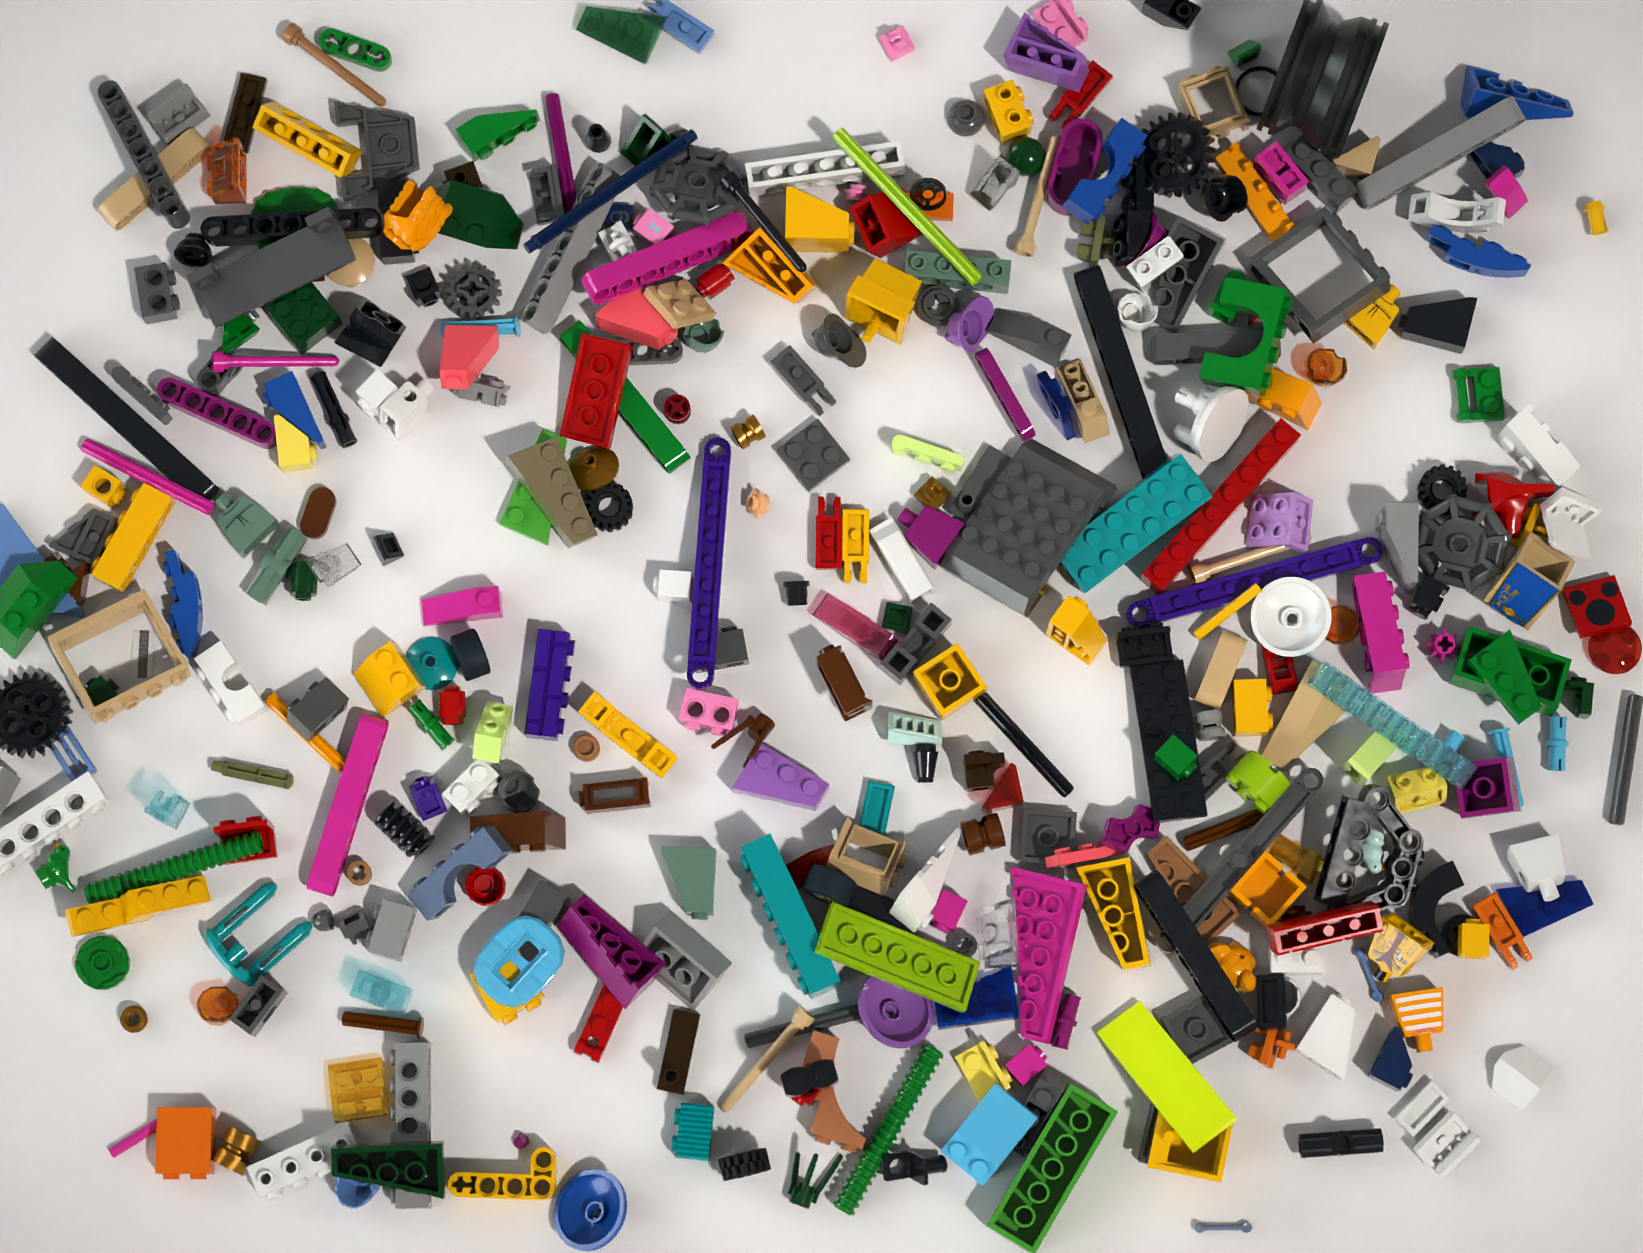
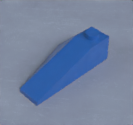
M1470 65L1466 67L1461 107L1465 117L1468 119L1510 96L1514 97L1526 120L1569 118L1574 114L1569 100L1540 89L1532 92L1523 86L1522 82L1514 80L1513 84L1498 79L1499 73Z

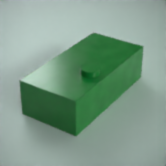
M1468 626L1462 636L1461 648L1458 650L1448 684L1497 699L1467 662L1500 636ZM1515 641L1541 704V708L1537 713L1551 717L1559 707L1572 659Z

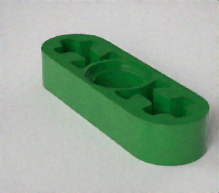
M326 29L319 36V44L328 55L378 72L385 71L391 66L392 57L385 46L336 29ZM332 37H335L336 42L343 45V52H341L340 45L332 44L328 47L326 39L331 40ZM353 44H359L363 47L360 55L351 56L348 53L349 47ZM368 48H370L371 55L379 57L380 53H383L386 60H380L379 64H377L375 58L368 55Z

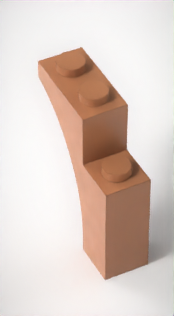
M813 1030L802 1067L807 1062L812 1064L823 1059L834 1060L840 1039ZM834 1086L822 1090L814 1100V1102H819L810 1132L812 1135H815L814 1141L830 1145L831 1141L841 1143L840 1149L856 1153L857 1149L863 1150L866 1138L859 1134L843 1115L835 1096Z

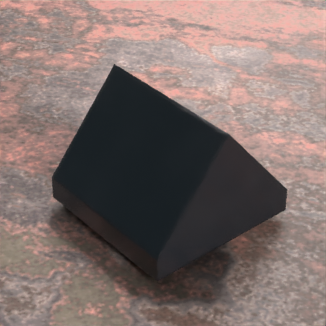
M394 532L373 537V546L383 566L404 557Z

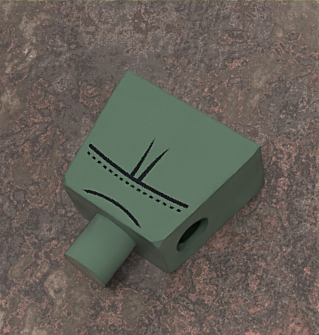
M224 493L215 501V504L223 511L216 520L243 559L280 526V523L273 515L245 495L240 496L234 501L228 493Z

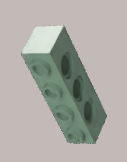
M907 250L904 273L921 280V285L923 286L941 285L953 289L1008 294L1011 260L965 256L982 273L981 280L975 285H971L941 253Z

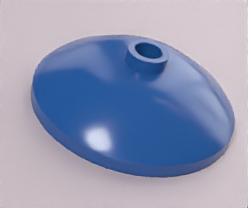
M600 1169L584 1170L570 1178L560 1190L554 1206V1225L561 1240L568 1246L580 1251H594L610 1243L619 1233L625 1221L627 1213L625 1190L621 1182L614 1175Z

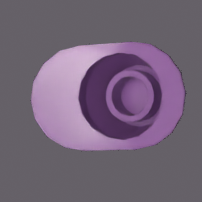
M985 296L976 297L966 309L954 312L949 318L945 339L952 341L958 346H962L967 352L975 351L988 334L986 331L994 318V307L989 298Z

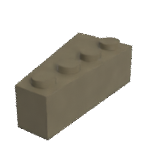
M557 436L511 454L504 459L508 467L518 477L517 479L522 486L530 493L539 509L541 508L547 516L548 521L568 548L591 540L598 535Z

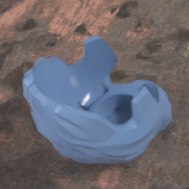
M336 1177L334 1189L335 1195L342 1206L357 1209L367 1204L375 1196L380 1185Z

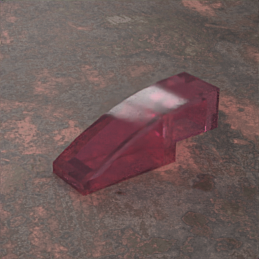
M828 593L812 614L836 633L881 662L898 643V640L891 632Z

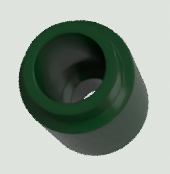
M296 561L295 567L292 568L290 594L295 596V600L311 601V597L317 596L318 569H316V563Z

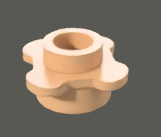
M753 488L746 501L747 512L753 513L755 518L765 514L769 508V496L765 493H759L758 488Z

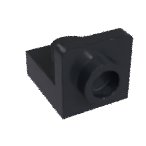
M430 267L405 276L418 307L432 306L438 302L439 298H442Z

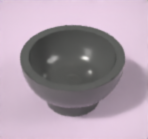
M968 99L954 103L947 115L950 129L957 135L965 137L978 133L985 121L981 106L975 101Z

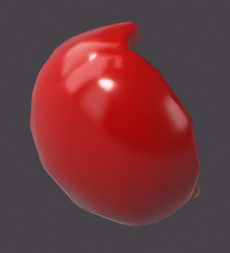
M475 867L465 879V891L469 899L478 905L488 906L496 904L505 893V878L503 873L496 867L490 869Z

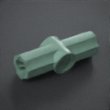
M287 526L275 547L270 549L263 557L259 566L260 570L245 593L266 606L280 582H284L292 572L295 564L294 560L301 552L308 538L295 528Z

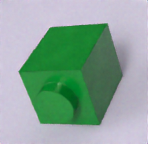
M1173 734L1155 753L1154 760L1179 781L1183 776L1188 778L1195 771L1198 755Z

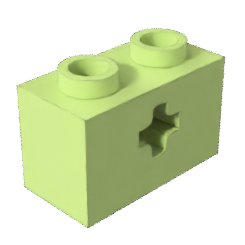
M487 701L475 732L472 758L499 764L511 731L513 706Z

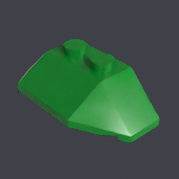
M61 561L18 564L0 587V647L13 659H17L79 579Z

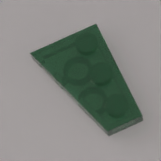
M586 6L576 30L643 64H647L668 17Z

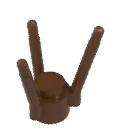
M759 713L755 718L749 715L743 723L713 743L711 748L716 749L748 727V735L756 742L743 764V768H745L775 727L772 719L765 714Z

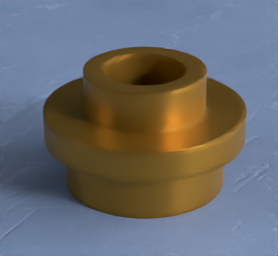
M129 1006L122 1012L120 1022L126 1031L138 1033L146 1027L148 1015L139 1006ZM137 1014L139 1022L133 1025L130 1022V1018L132 1015Z

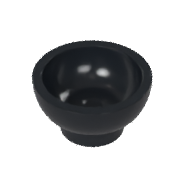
M189 233L185 236V239L177 244L174 250V257L183 265L202 267L211 262L212 251L203 235Z

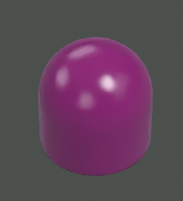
M524 1133L518 1134L513 1141L517 1149H523L530 1143L529 1138Z

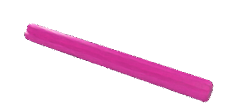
M85 439L80 449L82 452L206 515H210L215 508L214 502L90 439Z

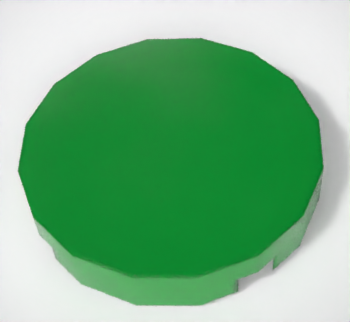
M97 936L89 939L80 947L75 961V968L78 977L85 985L96 990H108L117 987L125 980L130 970V957L128 950L120 941L112 937Z

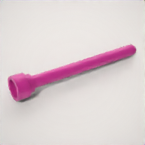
M212 351L211 356L212 372H224V370H229V367L337 366L339 364L337 356H229V354H224L223 351Z

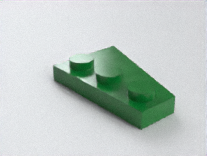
M1510 629L1468 660L1467 664L1518 725L1540 710L1541 704Z

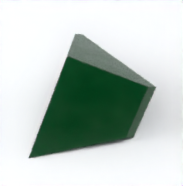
M643 114L620 153L636 166L672 140L663 128L647 114Z

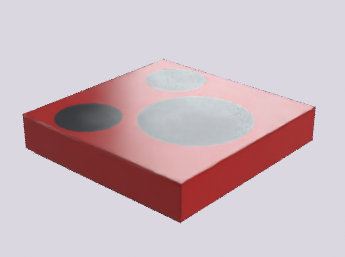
M1615 575L1563 588L1562 593L1579 639L1631 626L1632 620Z

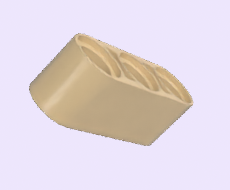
M1225 630L1222 631L1194 699L1195 701L1220 710L1247 644V639Z

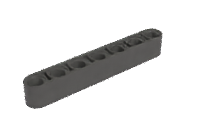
M113 80L103 82L98 88V97L160 213L172 228L181 229L185 227L190 221V213L129 99L117 82Z

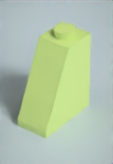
M1386 719L1345 763L1341 770L1361 787L1406 739L1407 736L1404 734V728L1396 721L1390 722Z

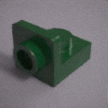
M1571 677V680L1565 682L1563 690L1578 691V694H1575L1573 698V710H1577L1576 718L1587 719L1592 713L1594 683L1587 682V679L1583 677Z

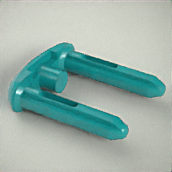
M274 882L265 883L216 926L212 929L206 928L205 930L206 941L221 965L231 975L249 987H253L261 975H265L305 940L313 928L312 924L308 921L299 923L247 969L242 968L238 963L248 954L238 941L228 950L222 945V941L229 934L242 925L244 921L274 896L277 890V885ZM245 908H248V910L245 913H243L238 919H236L230 926L226 927V925L231 920H233ZM280 948H283V950L279 954H277L271 961H269L264 967H261V965L266 960H268L274 953H276Z

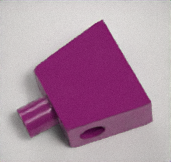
M925 506L919 515L905 508L897 521L909 528L904 537L910 547L933 569H936L944 558L946 550L964 526V523L928 506Z

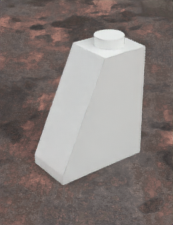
M1338 993L1337 996L1333 994L1328 996L1297 1044L1295 1051L1340 1081L1346 1075L1355 1008L1350 1006L1352 1002L1348 998Z

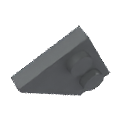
M93 508L83 516L81 521L70 526L67 529L68 531L60 538L50 542L49 547L79 561H86L92 566L98 556L101 557L106 549L104 547L109 535L114 533L118 524V518Z

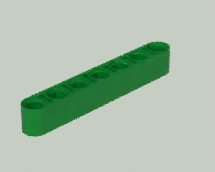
M580 320L558 335L561 342L575 359L581 334H591ZM626 377L619 414L662 467L671 474L691 457Z

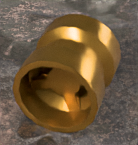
M754 414L747 417L745 422L741 424L736 423L730 427L742 450L749 447L750 443L754 440L760 441L766 437Z

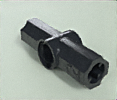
M1381 1128L1298 1135L1300 1158L1382 1153L1384 1146ZM1337 1136H1343L1347 1140V1148L1344 1151H1339L1334 1145V1140Z

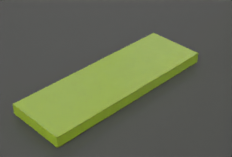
M833 901L829 905L814 951L818 955L961 1013H964L967 1009L980 966V962Z

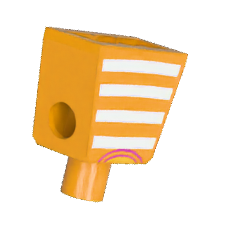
M1443 987L1388 996L1395 1022L1401 1031L1403 1039L1414 1037L1417 1053L1433 1051L1431 1035L1443 1032Z

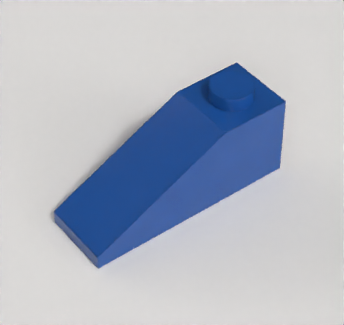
M291 371L264 383L266 392L262 393L268 408L273 406L277 414L305 434L321 449L326 448V444L294 373Z

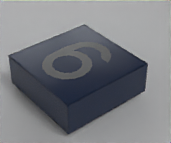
M612 204L606 216V229L621 221L627 232L633 233V205Z

